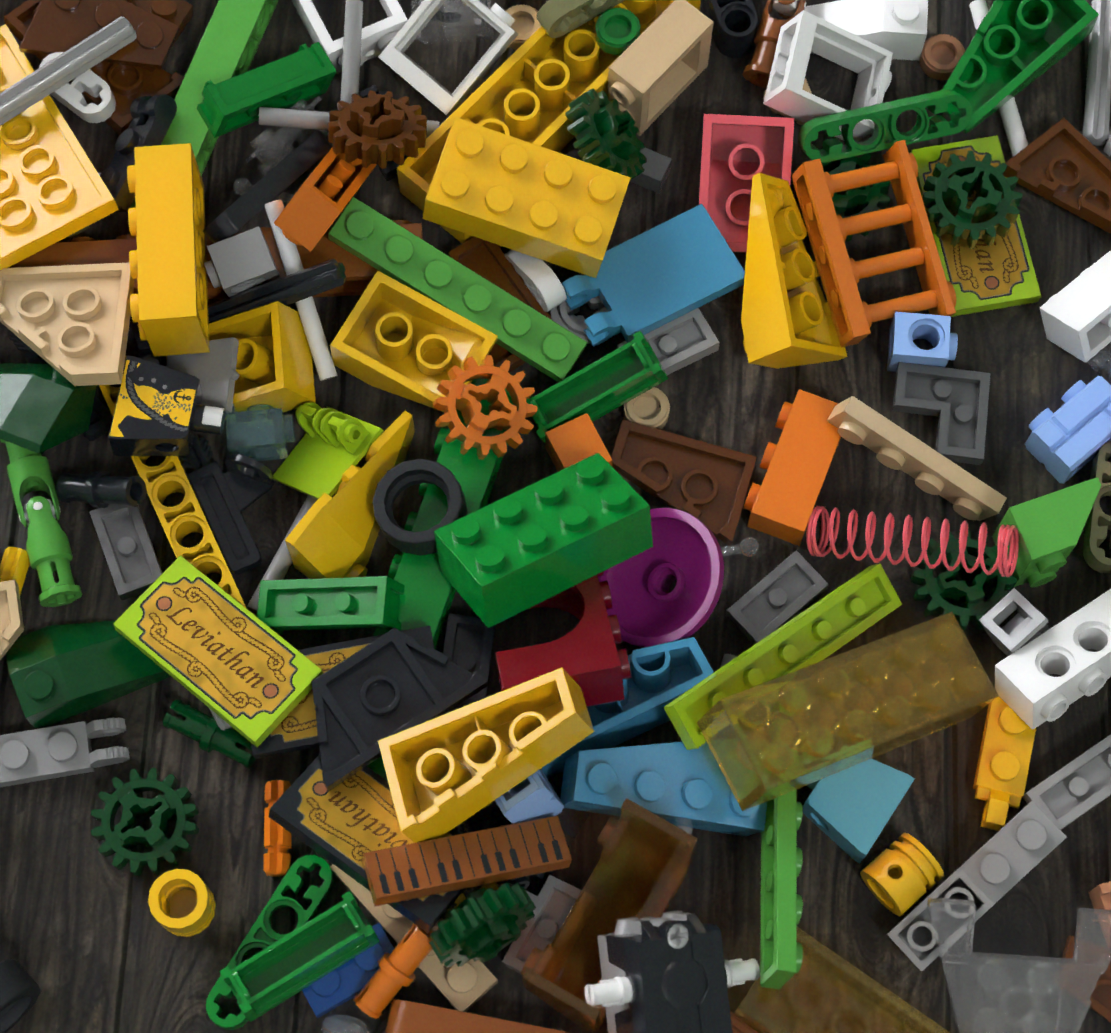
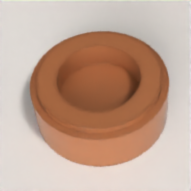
M934 35L924 43L919 59L920 66L929 77L936 80H948L961 56L965 53V49L962 43L951 35Z

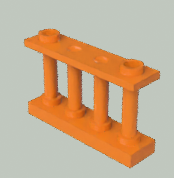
M905 140L896 141L883 155L885 163L830 175L827 171L824 172L821 160L816 159L803 162L791 176L841 348L858 344L871 334L870 327L873 322L893 318L895 312L915 313L928 309L931 315L952 316L956 313V293L951 282L946 280L917 182V161L915 156L908 152ZM891 181L898 206L846 218L836 215L832 201L834 193ZM903 223L910 249L859 261L849 258L844 242L847 236ZM916 266L923 292L869 305L861 300L857 287L859 279Z

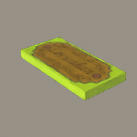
M998 135L912 149L911 153L915 156L918 165L917 182L921 196L923 197V194L926 192L923 190L927 176H933L934 167L938 162L947 166L951 154H956L960 161H965L968 151H973L976 161H982L988 153L992 155L990 165L996 168L998 165L1005 163ZM972 191L970 198H967V209H970L972 203L976 201L974 200L976 191ZM1018 215L1015 224L1010 223L1011 227L1005 237L996 233V238L991 246H987L982 238H980L974 249H969L967 239L963 238L960 239L956 246L951 245L952 234L946 232L938 237L935 233L939 223L937 221L930 223L946 280L951 282L956 293V313L951 317L1039 301L1041 293L1020 215Z
M181 555L113 623L117 632L257 748L312 690V681L323 674L322 669Z

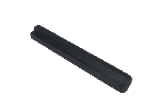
M331 259L209 304V324L276 301L289 305L342 286L347 280L345 266L343 263H338L335 259Z

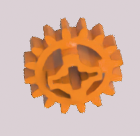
M486 355L480 366H478L472 356L468 357L464 362V371L454 365L448 371L451 381L442 379L437 387V390L445 395V397L436 398L433 402V408L444 411V414L435 422L436 427H449L450 432L446 436L445 441L448 444L459 439L462 442L460 453L463 455L471 447L477 448L478 459L483 460L488 455L490 448L493 449L498 458L502 457L507 452V444L516 449L523 442L519 433L528 434L534 427L530 421L525 419L533 416L538 409L537 406L527 404L526 401L535 393L534 387H521L520 382L526 374L521 371L512 376L508 372L510 361L507 359L498 368L494 366L492 355ZM473 379H488L487 383L479 386L468 383V385L464 384ZM505 389L510 394L513 404L509 402ZM483 399L490 403L488 407L490 413L488 415L480 412L482 408L480 402ZM456 409L461 411L465 426L459 419ZM491 428L499 431L507 430L496 436H482L485 430Z

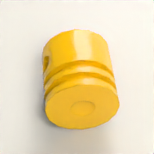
M905 832L898 838L899 841L895 840L889 846L890 849L886 848L860 872L864 883L873 895L889 911L897 916L905 913L927 892L926 889L930 890L936 884L935 881H940L944 877L940 864L928 849L915 837Z
M174 869L163 873L154 881L149 891L148 904L151 914L167 931L176 936L190 937L200 934L210 925L215 916L216 903L213 893L197 874L189 870Z

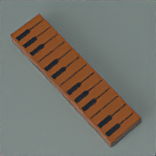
M557 815L366 852L363 855L362 862L374 906L569 868L572 858Z

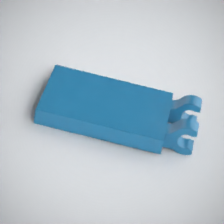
M700 204L607 250L596 278L587 275H576L564 281L562 286L567 296L565 302L570 310L582 306L597 296L600 297L608 312L593 314L584 320L587 326L584 333L594 347L619 333L623 335L628 343L634 340L633 335L639 331L645 335L744 285L745 271L703 204Z

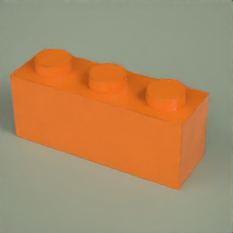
M332 147L301 185L274 224L282 229L284 236L296 245L304 246L311 252L377 164H370L367 168L362 167V160L358 158L348 163L345 161V152L335 154Z
M800 389L793 404L784 401L775 425L776 428L783 430L778 444L768 442L759 468L767 470L762 485L752 483L743 509L751 511L747 527L800 546L841 438L838 428L827 421L835 405L839 403Z

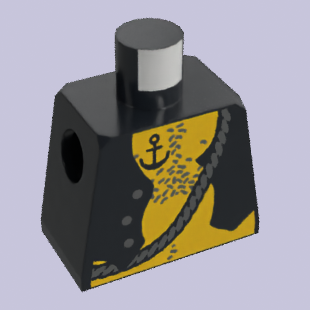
M127 355L122 384H120L109 434L113 455H190L195 432L222 435L226 408L201 404L203 394L200 379Z

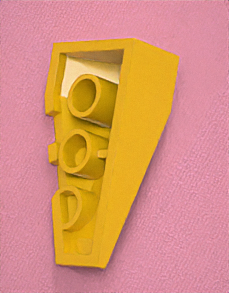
M758 173L752 178L741 324L744 335L743 346L748 357V363L779 369L844 359L847 357L846 347L841 348L828 302L826 303L817 279L820 274L816 261H812L803 243V239L807 235V229L789 182L762 173Z
M404 411L372 443L365 457L367 463L362 468L351 465L342 474V482L335 496L332 498L327 493H324L285 539L294 568L309 579L366 576L368 569L365 566L368 564L380 530L374 516V494L377 484L387 471L404 462L415 432L413 416L410 413Z

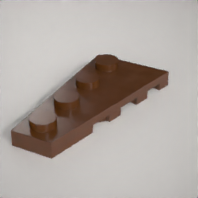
M27 0L4 16V22L10 32L21 42L34 17L33 12L41 0ZM37 52L34 55L43 61L49 54ZM104 60L90 68L91 71L109 85L116 101L115 111L105 122L119 135L128 129L133 119L130 113V106L135 98L167 94L175 99L184 79V76L177 72L171 75L163 69L113 64ZM86 91L82 93L87 104L92 102L98 106L102 102L100 96L94 98Z

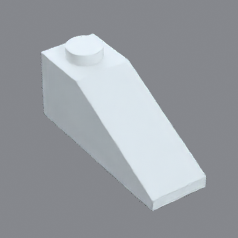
M839 0L805 7L806 12L892 52V59L915 61L920 59L927 36L928 0Z

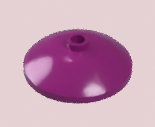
M651 509L653 547L605 570L604 576L598 577L599 582L608 581L613 608L607 610L608 616L617 615L621 639L640 648L689 638L710 617L722 591L724 561L716 537L702 521L678 509ZM677 579L674 590L669 593L670 584Z

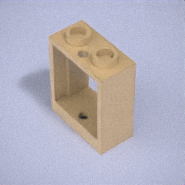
M674 0L609 66L608 100L610 102L615 98L618 101L619 110L621 112L628 111L635 121L633 126L639 129L638 136L708 66L714 22L686 0Z

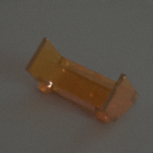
M626 798L621 806L620 819L617 820L610 817L600 833L597 843L604 847L600 860L552 943H549L543 951L535 947L521 970L524 988L590 1033H597L606 1018V1009L602 1007V1004L589 1005L585 1000L584 992L587 984H599L600 980H602L597 936L614 933L618 919L637 917L640 920L646 917H662L692 865L698 838Z

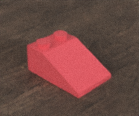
M704 114L699 205L703 204L732 252L747 251L753 176L762 173L787 180L790 185L794 118Z

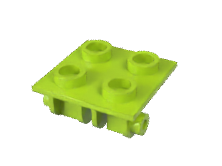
M306 402L300 405L295 412L297 422L306 434L274 473L273 478L275 481L317 500L324 493L332 497L337 493L342 482V474L351 465L356 467L359 461L366 456L370 446L381 435L383 430L378 426L328 406L327 408H321L314 402Z

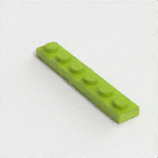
M879 563L867 567L664 706L663 708L687 750L699 748L900 607L902 603L882 565Z

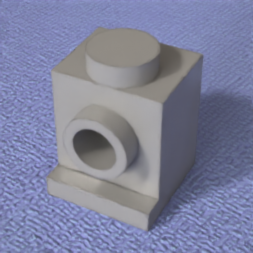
M1015 588L979 619L992 642L1007 656L1050 629L1047 625V618ZM1015 610H1017L1018 614H1016L1006 625L1000 628L999 625L1009 615H1011Z

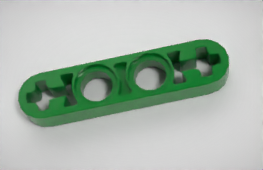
M954 90L935 91L813 118L801 127L798 134V143L800 149L811 160L820 159L821 163L890 149L896 141L905 140L906 145L959 133L969 125L972 119V107L964 96ZM950 102L958 108V111L951 113L950 121H947L940 115L928 117L925 109L927 107L933 114L943 113L948 110V103ZM906 110H914L917 114L915 127L908 132H898L896 128L898 116ZM864 119L872 120L874 123L872 136L864 142L855 141L853 138L855 125ZM822 130L828 137L842 135L845 145L839 139L831 138L823 141V148L819 150L811 144V141L817 140L818 132Z
M305 855L298 858L291 865L227 966L230 969L243 963L249 952L258 949L264 950L288 935L276 933L271 927V917L276 910L282 907H289L297 912L298 924L294 930L315 918L334 885L333 872L329 864L322 857ZM315 867L321 868L319 876L323 884L319 888L314 885L308 888L303 899L311 903L307 910H304L295 899L285 897V894L291 889L297 896L304 885L303 880L299 876L303 870L312 872ZM220 976L207 997L206 1011L209 1018L218 1027L226 1030H236L244 1026L249 1020L242 1011L238 1016L229 1014L225 1019L220 1018L223 1009L217 1004L222 996L230 999L234 995L229 985Z

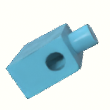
M846 747L839 749L829 766L804 750L800 755L802 759V775L799 782L813 791L802 807L803 813L853 860L860 864L915 778Z

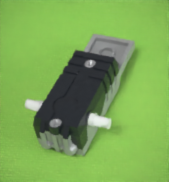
M670 911L664 912L662 917H646L640 920L637 917L618 919L614 933L598 935L602 980H600L599 984H587L584 992L588 1006L593 1007L602 1004V1007H605L608 1033H733L727 988L745 984V981L758 980L760 968L756 959L753 958L742 961V958L724 960L721 930L716 924L701 923L696 913Z

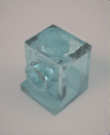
M234 403L232 413H226L227 448L230 454L243 455L256 461L278 460L288 457V443L296 442L293 414L283 415L282 408H274L264 404L248 407L246 411L237 412Z

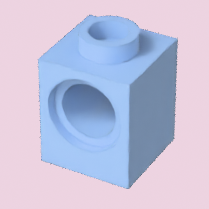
M895 312L889 328L887 371L896 372L899 362L946 367L948 360L954 361L957 353L958 336L957 333H950L951 316ZM925 339L932 344L933 349H920L914 344L913 340Z

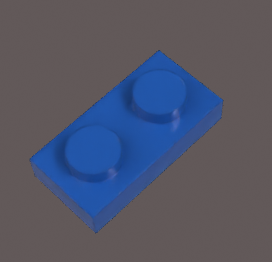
M380 923L372 926L380 940L379 943L302 990L317 1018L359 994L379 969L378 961L384 953L390 954L394 950Z

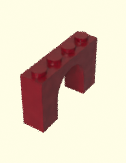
M604 571L528 608L549 607L561 609L576 616L580 622L571 632L557 640L495 652L501 692L563 668L581 687L587 707L625 700L623 679L631 678V671L626 649L617 650L616 644L622 643L617 615L608 616L607 610L612 609L613 606L608 581L599 582L598 579L599 576H604Z

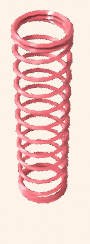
M816 506L807 524V549L811 556L825 557L832 550L837 559H843L850 552L856 561H861L868 554L874 563H879L887 555L892 565H897L905 557L911 567H916L924 558V562L929 569L936 568L943 561L947 570L953 571L961 562L967 573H972L980 564L986 575H991L998 568L1002 577H1010L1014 573L1018 559L1019 534L1015 525L1010 526L1007 524L1005 526L1002 524L1000 526L997 543L998 556L994 566L989 571L986 569L983 556L987 540V524L985 522L980 526L978 557L972 568L967 567L964 555L969 528L966 520L961 524L959 535L960 553L954 566L948 565L945 553L950 533V523L947 518L942 522L940 533L941 552L934 565L929 563L927 556L931 534V519L929 517H926L923 521L921 533L922 551L916 562H911L908 554L913 529V520L910 515H907L904 520L903 551L897 561L892 559L889 549L894 532V516L892 513H889L886 517L884 526L885 549L880 558H874L871 550L876 529V515L873 511L867 517L865 530L866 549L860 557L855 555L853 549L858 527V514L855 509L849 514L847 525L848 547L842 555L838 554L835 548L840 525V512L838 508L835 507L829 517V513L824 506ZM820 515L821 533L819 543L817 546L815 533L818 517ZM835 515H836L835 529H834V533H833L834 518H835ZM828 540H830V545H829L828 549H827L826 552H825V549H826L827 544H828ZM1008 544H1009V555H1008V560H1007V552H1008Z

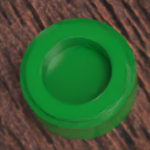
M624 8L609 9L603 12L596 22V42L603 51L611 55H621L640 36V22L634 13Z

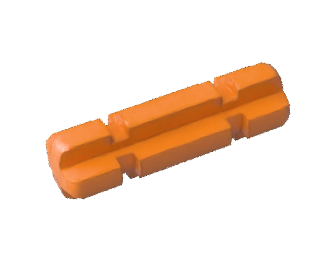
M272 780L265 784V801L268 807L264 808V847L268 849V853L264 854L263 870L267 876L272 877L285 876L291 867L290 853H287V849H291L292 834L269 817L271 806L291 786L290 782L285 780Z

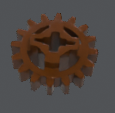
M371 90L367 98H362L355 93L351 95V103L339 101L337 102V110L330 111L329 143H333V152L335 154L345 152V161L348 163L358 158L362 160V167L367 168L370 164H379L381 169H385L387 161L393 160L398 165H403L404 155L416 158L418 156V148H425L427 117L421 115L420 105L409 106V97L407 96L395 100L391 91L382 95L376 94L374 90Z

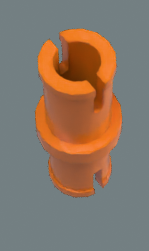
M413 923L390 954L384 953L378 961L379 969L359 994H356L353 998L361 1011L374 1019H378L402 986H410L415 979L413 972L432 950L429 943L432 941L430 934L434 932L432 929L427 933Z

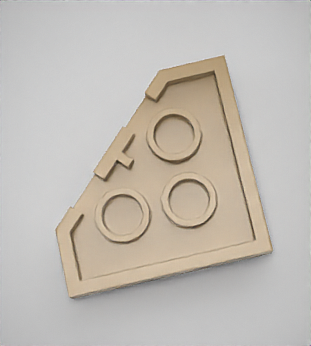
M129 262L4 268L0 270V322L74 386L122 384L131 317L130 296L134 293L135 279L131 277Z

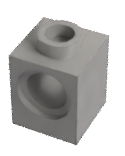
M259 226L207 246L211 256V260L204 262L213 287L222 286L228 297L280 278L265 236Z

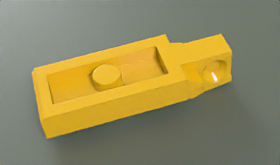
M995 693L991 695L973 789H976L975 799L985 801L980 827L999 831L1001 827L1005 826L1008 808L1018 809L1021 798L1024 796L1036 728L1032 730Z

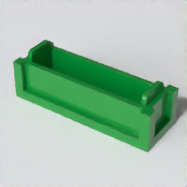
M319 42L312 44L309 48L306 44H302L296 53L215 85L211 80L206 82L202 91L204 99L202 103L198 104L197 110L214 138L258 121L260 107L288 109L325 94L337 70Z
M641 331L633 335L634 340L526 400L527 404L538 407L537 412L532 418L538 427L536 432L544 443L545 432L588 413L593 422L669 379L649 341Z
M388 576L260 581L257 618L278 635H283L284 630L384 628L390 631L396 628L401 631L402 623L398 621L400 595H404L405 585Z
M351 891L342 895L343 901L233 969L227 966L219 971L239 1002L241 1011L250 1022L380 942Z

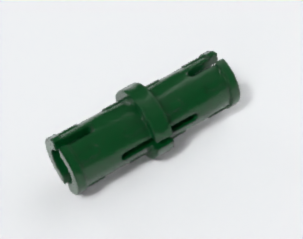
M180 699L174 700L170 705L169 709L186 718V720L183 721L166 713L163 727L170 728L199 742V748L208 753L215 750L246 768H250L256 759L252 754L239 749L243 746L252 751L251 742L233 727L221 730L214 717L200 712L183 703Z

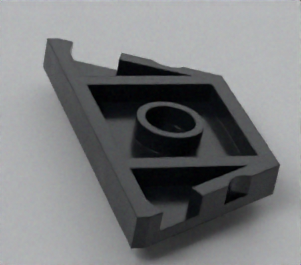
M393 628L312 681L324 786L330 791L380 758L382 755L378 744L379 740L450 712L486 688L487 680L482 674L476 671L472 673L449 661V657L433 648L421 646L416 642L415 638L396 628Z

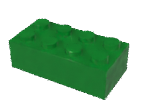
M599 453L434 530L441 573L487 628L653 547L650 505Z

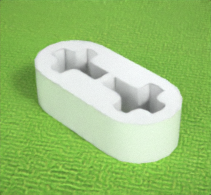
M64 52L49 54L43 59L39 68ZM90 69L73 79L71 84L67 83L51 93L63 105L89 123L103 122L110 118L115 111L116 101L109 85ZM86 91L94 98L100 96L102 102L98 106L92 102L87 104L82 93Z
M514 250L504 254L545 312L550 311L567 300L566 292L560 280L543 260Z

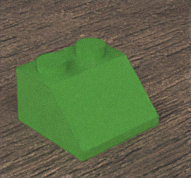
M1098 477L1009 507L992 538L995 545H997L999 528L1002 524L1005 526L1007 524L1010 526L1015 525L1018 530V559L1014 573L1011 575L1017 578V583L1014 587L1027 582L1032 588L1038 587L1057 577L1056 572L1067 563L1066 558L1080 538L1102 486ZM1008 544L1007 559H1008V555H1009V544Z

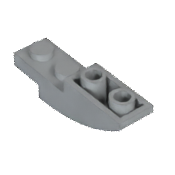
M1031 801L887 935L922 972L1066 839L1067 836Z

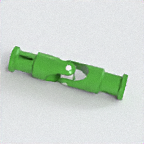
M0 439L2 443L6 444L10 464L7 466V473L17 513L21 523L25 528H28L26 550L31 568L37 570L42 593L39 595L40 605L43 607H58L70 604L82 596V590L79 585H75L69 563L73 559L69 539L58 523L61 511L49 461L41 453L38 454ZM32 491H45L52 499L51 501L42 496H35L24 505L23 511V498ZM53 572L58 574V583L54 582Z

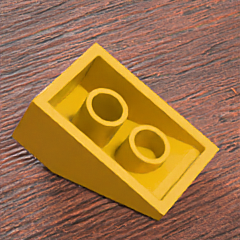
M377 270L330 344V349L336 367L373 387L433 408V402L436 398L445 397V395L437 390V387L442 379L451 381L448 371L454 365L464 371V362L471 356L480 366L482 360L489 354L496 343L498 335ZM470 380V381H468V382H466V383H464V384H465V385H468V383H471L472 380Z
M276 301L209 324V341L231 337L239 340L236 372L239 373V378L235 381L232 413H226L225 420L276 415L297 409L306 402L316 403L312 354L299 313L296 310Z

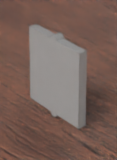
M231 337L209 341V353L167 356L166 367L200 379L203 394L201 404L225 407L226 413H232L235 381L239 378V373L236 372L238 339Z

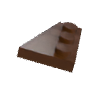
M1065 118L1061 119L1005 163L1008 165L1004 173L1005 177L1016 176L1018 179L1017 183L1111 234V161Z

